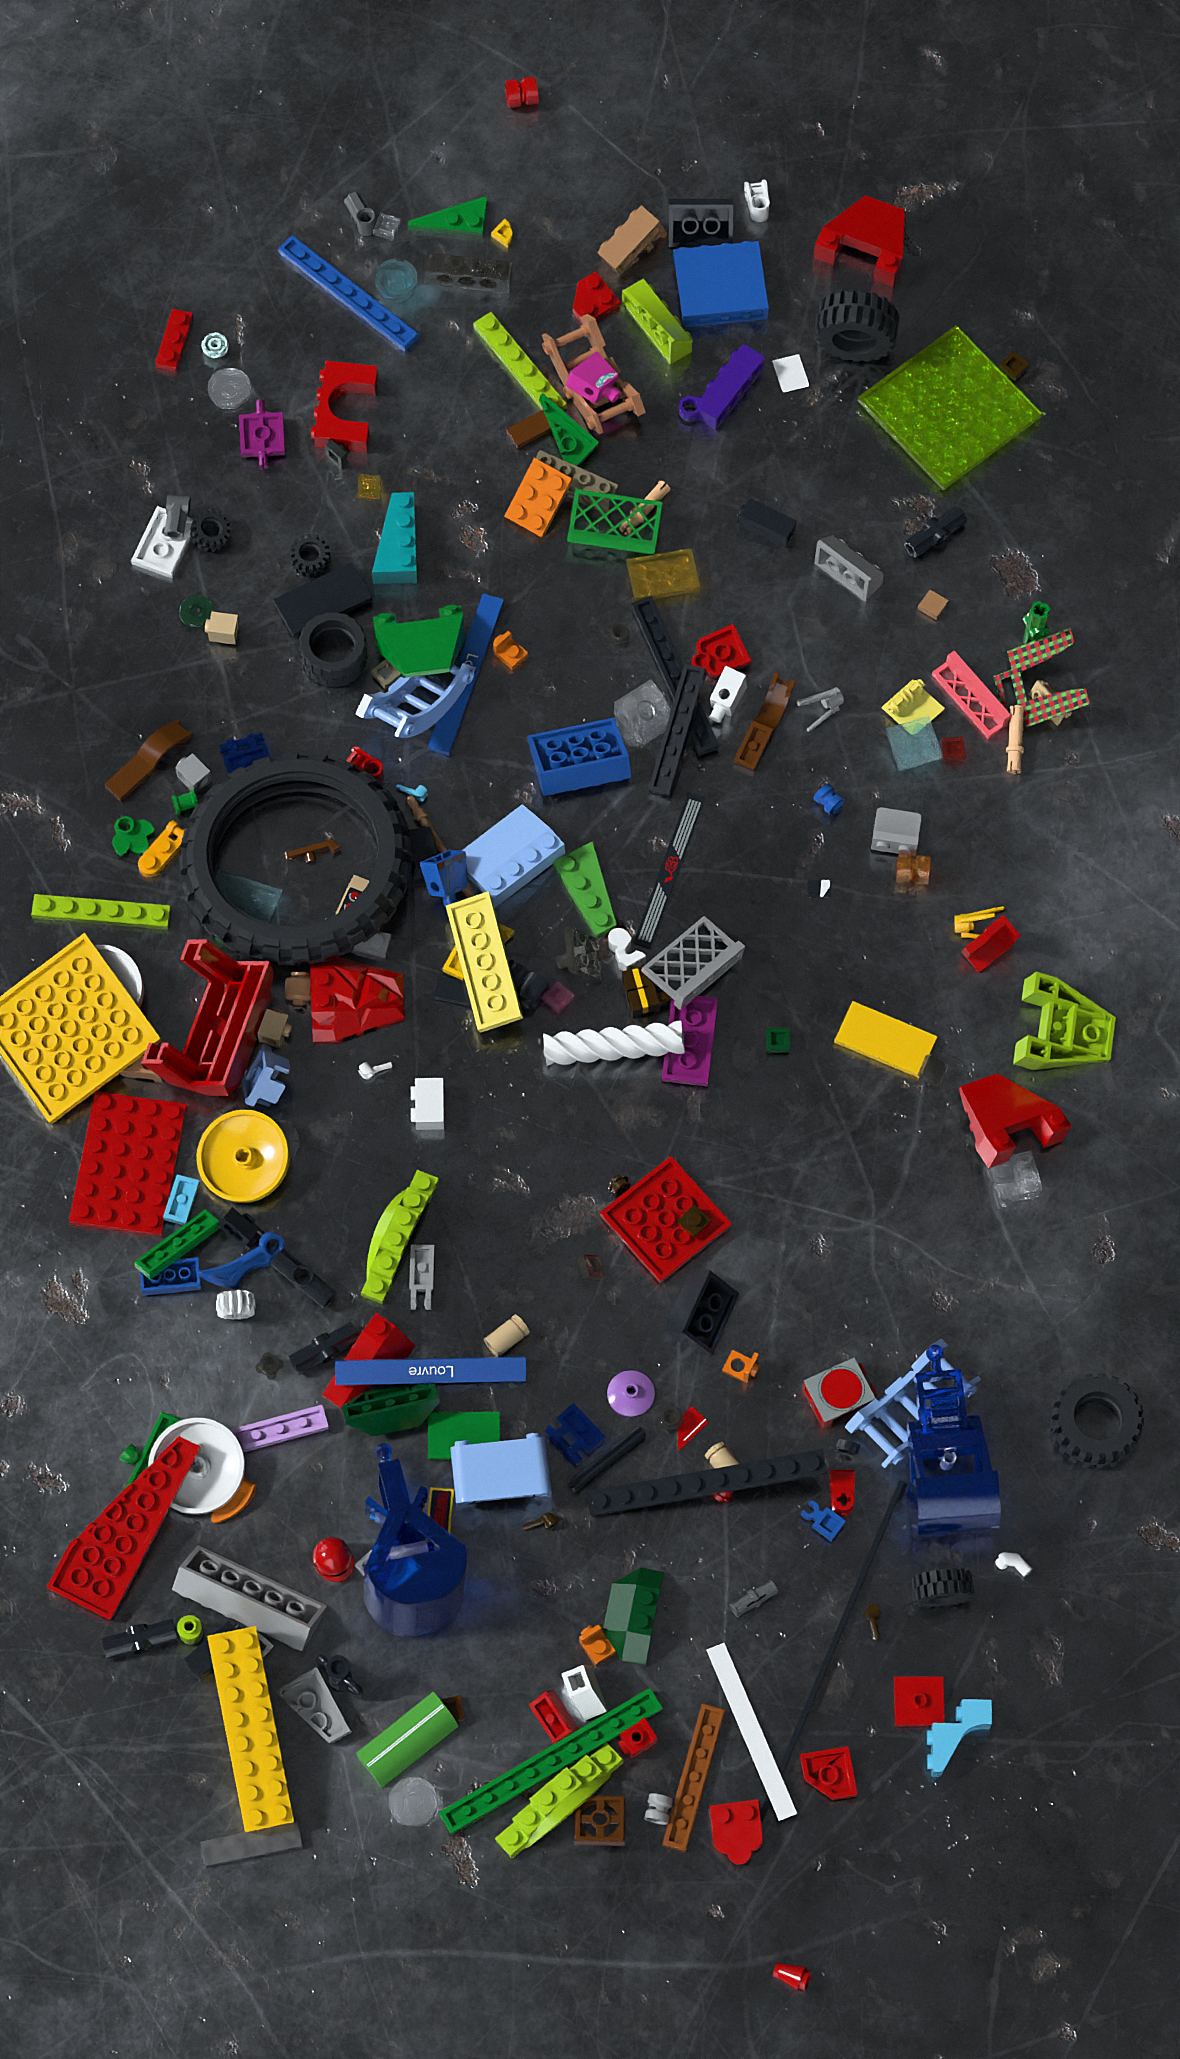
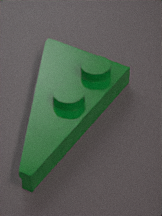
M481 197L409 220L408 230L483 237L487 197Z
M542 393L539 401L564 461L579 467L598 447L599 442Z

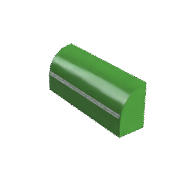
M433 1691L356 1754L361 1763L381 1788H383L459 1726L452 1714Z

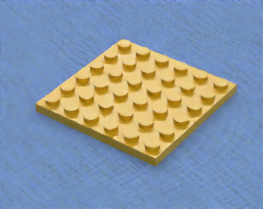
M85 933L0 996V1054L50 1124L56 1122L142 1057L149 1043L158 1045L163 1041Z

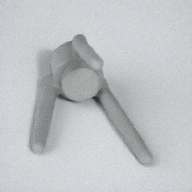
M837 687L796 701L798 706L821 701L826 709L830 708L828 712L807 728L808 732L820 725L833 713L840 711L839 705L844 703V699Z

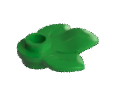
M123 816L114 825L116 835L112 840L113 847L119 856L126 854L129 849L134 853L144 854L149 848L146 836L152 834L155 829L146 820H134L131 817ZM124 826L130 827L127 831L122 830Z

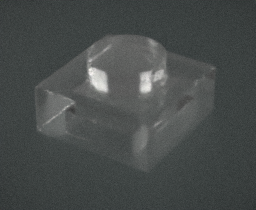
M380 213L373 229V235L394 241L401 220Z

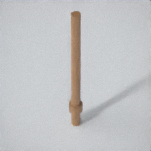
M413 795L407 797L406 802L413 811V817L416 822L421 824L422 827L431 828L438 853L447 851L428 820L429 816L425 809L420 807ZM467 882V887L462 890L466 898L476 896Z

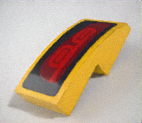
M430 1487L426 1537L438 1536V1538L450 1539L454 1489Z

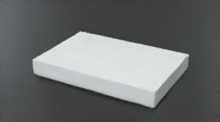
M157 506L133 555L131 563L132 565L173 578L191 540L190 527L193 518H186L183 538L171 539L165 536L164 533L167 518L166 509Z

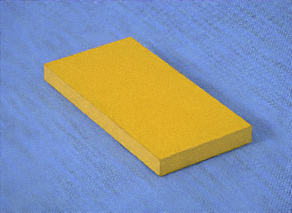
M852 1001L834 1043L919 1078L937 1040V1036Z

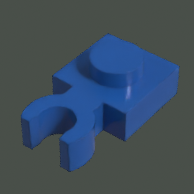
M810 1500L808 1505L814 1509V1512L809 1514L803 1510L801 1516L806 1520L815 1521L812 1528L832 1542L845 1525L846 1520L828 1507L823 1512L820 1511L818 1504Z

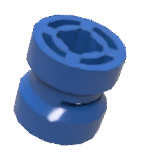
M829 783L820 788L813 798L818 804L824 806V810L829 815L834 814L845 802V799L840 794L834 792V788Z

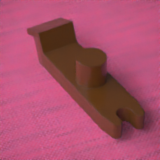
M330 838L321 843L285 852V857L288 861L305 856L308 864L317 861L315 853L329 849L334 855L341 850V846L337 845Z

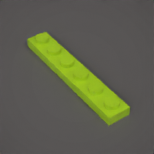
M492 312L473 323L475 330L541 410L543 409L539 398L542 393L562 410L567 408L566 402Z
M34 894L31 916L33 919L168 930L171 907L170 905Z

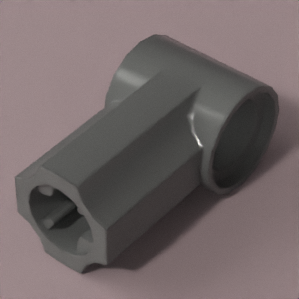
M361 192L348 194L347 198L344 199V203L357 224L358 232L364 236L374 234L377 228L374 211L369 208Z
M168 494L165 536L171 539L184 537L186 518L190 514L191 497Z

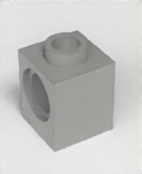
M193 753L188 757L182 758L176 766L177 777L190 790L193 789L195 794L212 781L210 770Z

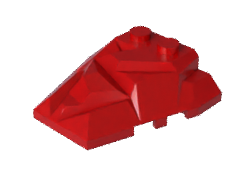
M330 956L325 958L323 962L311 964L313 1044L338 1043L347 1036L353 1034L358 1036L370 1028L377 1027L378 1029L404 1020V975L338 956Z

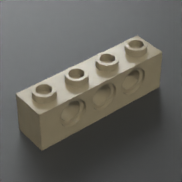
M541 450L538 452L536 458L574 478L565 496L574 499L575 489L618 495V484ZM579 494L578 502L587 506L593 504L588 495ZM592 496L595 501L601 498ZM604 498L598 505L606 514L613 508L614 503L611 499Z

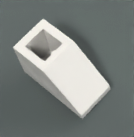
M582 1665L562 1673L569 1697L585 1721L608 1712L592 1666Z

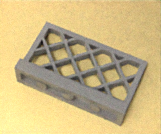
M703 916L642 967L641 971L675 1000L674 1005L681 1010L742 958L745 945L739 940L735 943ZM704 925L710 930L711 935H698V929ZM685 940H694L695 948H683V942ZM699 941H711V949H699ZM714 941L724 942L728 947L725 950L715 949ZM669 953H679L680 961H667V955ZM683 954H696V962H683ZM699 954L712 955V961L709 963L699 962ZM654 966H664V974H655L651 968ZM668 967H680V975H668ZM684 967L696 968V974L694 976L684 975ZM668 980L681 981V987L675 991L668 985Z

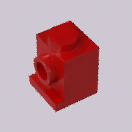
M644 1717L638 1723L619 1734L620 1741L618 1744L624 1754L629 1753L633 1759L655 1745L658 1737ZM639 1734L641 1740L636 1742L632 1739V1736Z

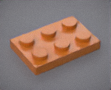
M534 458L504 517L538 536L544 537L574 478L538 458Z

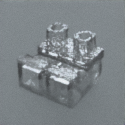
M1032 1151L1011 1155L1008 1162L990 1169L986 1165L991 1186H993L992 1190L997 1208L1034 1199L1043 1190Z

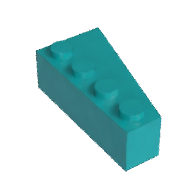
M414 492L391 494L372 570L373 585L417 583Z

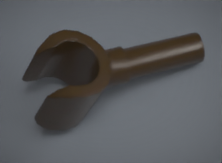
M547 1512L540 1519L523 1524V1528L527 1530L544 1524L547 1529H551L558 1524V1521L552 1513Z
M873 1604L865 1609V1616L870 1621L875 1640L880 1639L875 1618L881 1615L877 1604Z

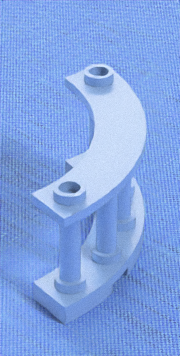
M463 663L460 668L453 664L450 673L456 676L447 689L425 678V675L407 678L400 677L389 687L386 693L365 694L356 711V715L366 719L378 717L398 728L394 735L396 737L409 738L416 736L434 725L452 707L466 685L472 682L476 667ZM417 686H423L440 695V698L430 705L411 695V693ZM407 702L422 710V712L411 715L397 706Z
M942 1339L931 1344L911 1366L914 1369L913 1371L911 1370L904 1378L899 1377L885 1390L886 1394L881 1399H874L859 1410L845 1426L850 1433L858 1429L864 1430L889 1455L881 1464L884 1468L891 1463L897 1465L905 1457L904 1453L940 1423L965 1397L970 1398L978 1390L976 1385L981 1378L977 1376L968 1382L944 1358L942 1352L948 1345ZM931 1363L934 1365L938 1364L961 1388L951 1401L926 1377L924 1371ZM913 1382L919 1383L943 1407L931 1420L906 1395L905 1389ZM893 1400L899 1401L924 1426L912 1437L887 1412L888 1409L886 1407ZM873 1417L881 1418L904 1443L895 1449L871 1424V1419Z

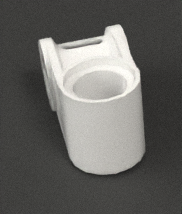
M762 180L760 183L752 184L744 182L745 198L748 203L751 219L756 222L767 220L770 203L767 181Z

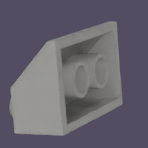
M832 535L817 542L814 564L865 602L882 585L884 576L882 570L878 566L867 562L859 552L851 550L843 540L837 539Z

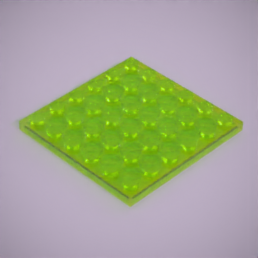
M956 325L861 394L857 400L942 490H945L1042 416V413Z

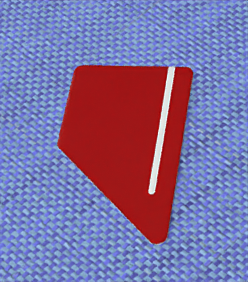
M692 1406L677 1420L678 1450H681L708 1423Z

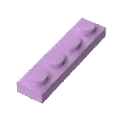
M318 1405L230 1429V1431L238 1439L244 1453L328 1430L329 1427L323 1405Z

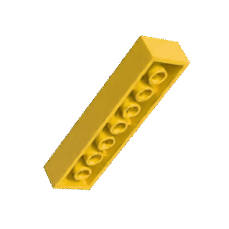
M252 1626L209 1635L207 1638L245 1832L294 1822V1816L257 1627Z

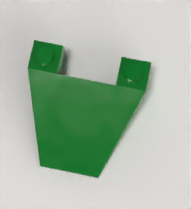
M446 605L443 608H439L440 618L396 623L395 614L389 613L373 616L377 650L405 678L450 672L466 639L461 605Z

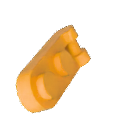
M171 820L168 823L166 829L138 860V868L143 876L154 877L159 874L181 849L184 830L179 827V823L175 820ZM173 834L178 837L175 841L170 839Z

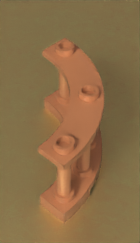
M586 314L580 317L582 321L580 328L555 340L546 333L543 334L544 343H542V347L545 353L550 355L564 385L563 390L566 397L572 399L585 418L588 427L601 434L603 430L600 423L627 410L629 412L632 411L637 416L646 412L640 394L628 381L623 383L620 377H618L615 388L621 392L618 400L622 399L623 403L598 415L593 409L610 402L608 398L603 397L597 403H592L591 401L586 403L581 395L566 386L569 377L567 371L577 367L596 351L618 373V376L621 375V371L613 358L608 359L603 349L606 344L596 319ZM580 337H588L592 346L590 351L563 363L557 348Z

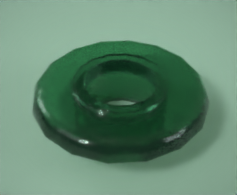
M194 595L182 602L179 607V616L186 625L201 627L205 625L206 619H210L214 608L207 598ZM195 608L203 610L202 614L198 616H193L190 612Z

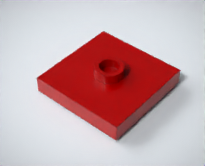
M894 1677L895 1727H932L933 1723H945L943 1677Z

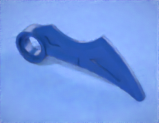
M267 1232L261 1236L259 1247L225 1265L199 1270L197 1275L215 1285L238 1289L241 1280L249 1271L259 1267H269L273 1257L285 1247L284 1240L275 1232ZM270 1239H276V1248L268 1250L266 1247L267 1242Z

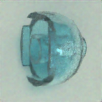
M389 259L378 266L375 275V286L383 299L392 303H401L414 295L418 285V277L415 267L410 262Z

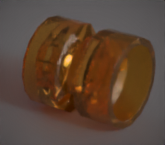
M898 853L896 882L909 883L913 880L915 884L928 885L930 856L917 855L916 858H913L911 854Z

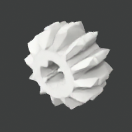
M231 1290L217 1295L216 1310L219 1317L240 1320L255 1315L256 1300L252 1292L247 1290Z

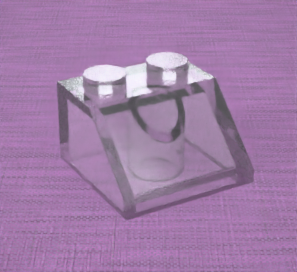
M651 679L614 702V715L639 747L665 731L671 709L664 695Z

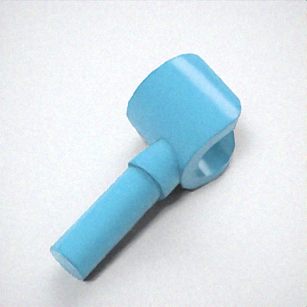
M399 784L396 786V790L413 795L417 802L424 801L428 796V793H426L427 789L422 785H419L416 790Z

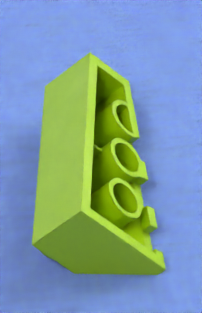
M643 278L622 291V303L670 365L692 352V336L688 331L683 330L679 319L675 315L672 316L666 302L658 298L651 284L648 285Z

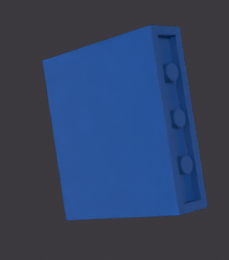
M759 241L673 249V264H675L682 312V328L768 319L769 307Z

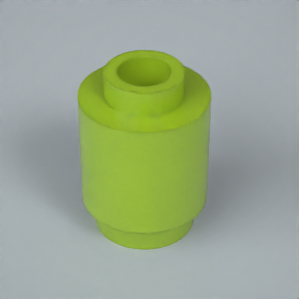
M193 1615L184 1616L179 1620L177 1630L180 1639L186 1644H196L203 1636L200 1620ZM189 1627H194V1628H193L192 1630H190V1631H187V1630H186V1629L189 1628Z

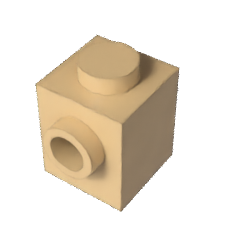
M212 611L210 619H206L205 632L208 633L209 641L236 645L239 630L238 615Z
M266 1009L258 1031L259 1042L281 1048L284 1038L289 1037L292 1029V1024L289 1023V1016L284 1011Z

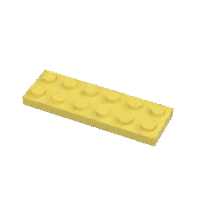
M488 891L447 905L446 909L478 1031L481 1033L522 1019L523 1014L491 894Z

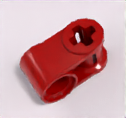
M354 746L351 749L352 753L346 761L356 765V768L362 772L378 771L376 774L371 775L379 780V784L384 781V770L381 761L367 754L361 748Z
M830 1469L829 1485L832 1511L840 1517H846L852 1512L855 1500L854 1469ZM840 1500H844L846 1506H842Z

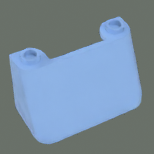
M541 1433L526 1434L527 1439L470 1445L468 1440L455 1442V1446L450 1447L456 1506L468 1505V1503H473V1501L479 1503L482 1501L533 1497V1495L540 1497L552 1496L546 1437H541Z

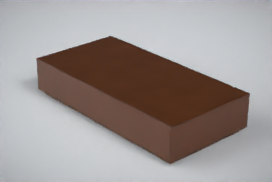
M543 410L506 429V433L517 449L551 432Z

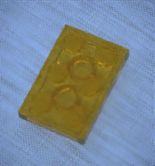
M691 548L626 559L635 601L649 596L657 599L700 591Z

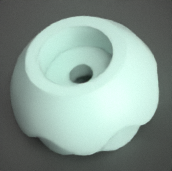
M211 333L202 341V349L208 357L216 359L227 353L229 343L224 335Z

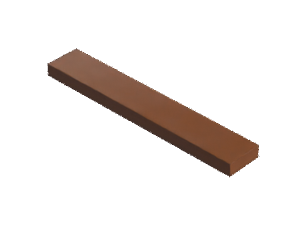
M703 1703L701 1705L662 1846L683 1852L687 1851L723 1722L724 1709Z

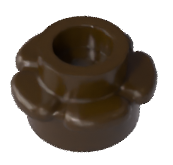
M626 1175L614 1176L609 1182V1191L616 1196H621L631 1187V1184L628 1182L629 1178Z

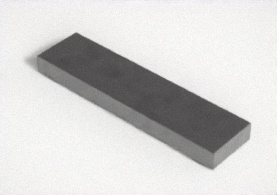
M298 1822L200 1842L205 1867L302 1848Z

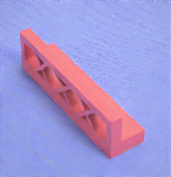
M955 651L947 655L946 663L934 670L932 676L989 739L1009 725L1011 714ZM949 669L954 674V681L945 680L940 674ZM956 686L965 687L968 690V697L959 696L955 692ZM970 702L979 703L982 706V713L973 712L969 708ZM984 718L993 719L998 725L988 730L983 724Z

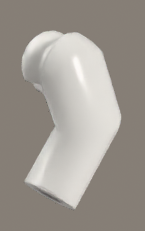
M1003 1552L999 1554V1558L995 1561L997 1567L1002 1570L1007 1568V1566H1014L1024 1577L1033 1569L1017 1553Z

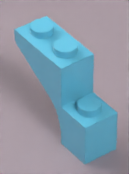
M962 1699L960 1706H956V1721H960V1723H933L931 1730H927V1745H931V1754H927V1769H931V1777L942 1775L959 1742L966 1734L974 1730L990 1729L992 1725L991 1700Z

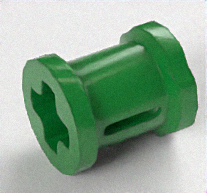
M193 789L189 793L180 796H171L177 815L181 814V811L195 808L198 805Z

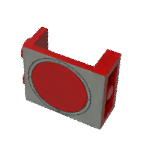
M855 1358L849 1359L803 1381L802 1389L823 1429L831 1426L833 1419L869 1404L876 1399L877 1393L872 1383H867L864 1377L866 1376V1371L861 1363H857Z

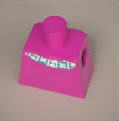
M597 351L570 371L566 386L592 403H597L603 397L608 398L614 403L621 395V392L615 388L619 377L618 373Z

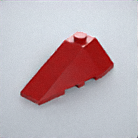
M375 1313L344 1360L407 1359L416 1345L394 1324ZM334 1375L322 1396L342 1409L343 1404L349 1403L373 1384L335 1385Z

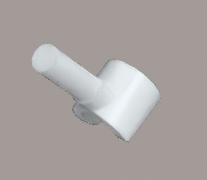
M365 1062L359 1066L360 1070L358 1072L367 1080L379 1071L392 1068V1064L389 1062L371 1067L368 1062Z

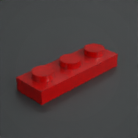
M177 309L171 310L155 361L156 368L177 372L194 318L193 313Z

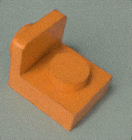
M509 630L505 634L498 635L493 642V654L512 671L528 657V652L512 639V633Z
M600 1624L595 1627L590 1625L581 1632L582 1635L579 1637V1643L595 1666L616 1653V1650L603 1633Z

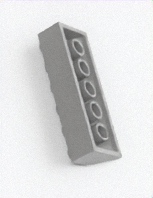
M199 1545L180 1565L172 1588L173 1591L185 1598L201 1603L202 1606L220 1612L225 1617L237 1620L247 1627L256 1626L258 1631L266 1634L268 1637L277 1639L288 1644L289 1647L303 1651L311 1640L327 1608V1605Z

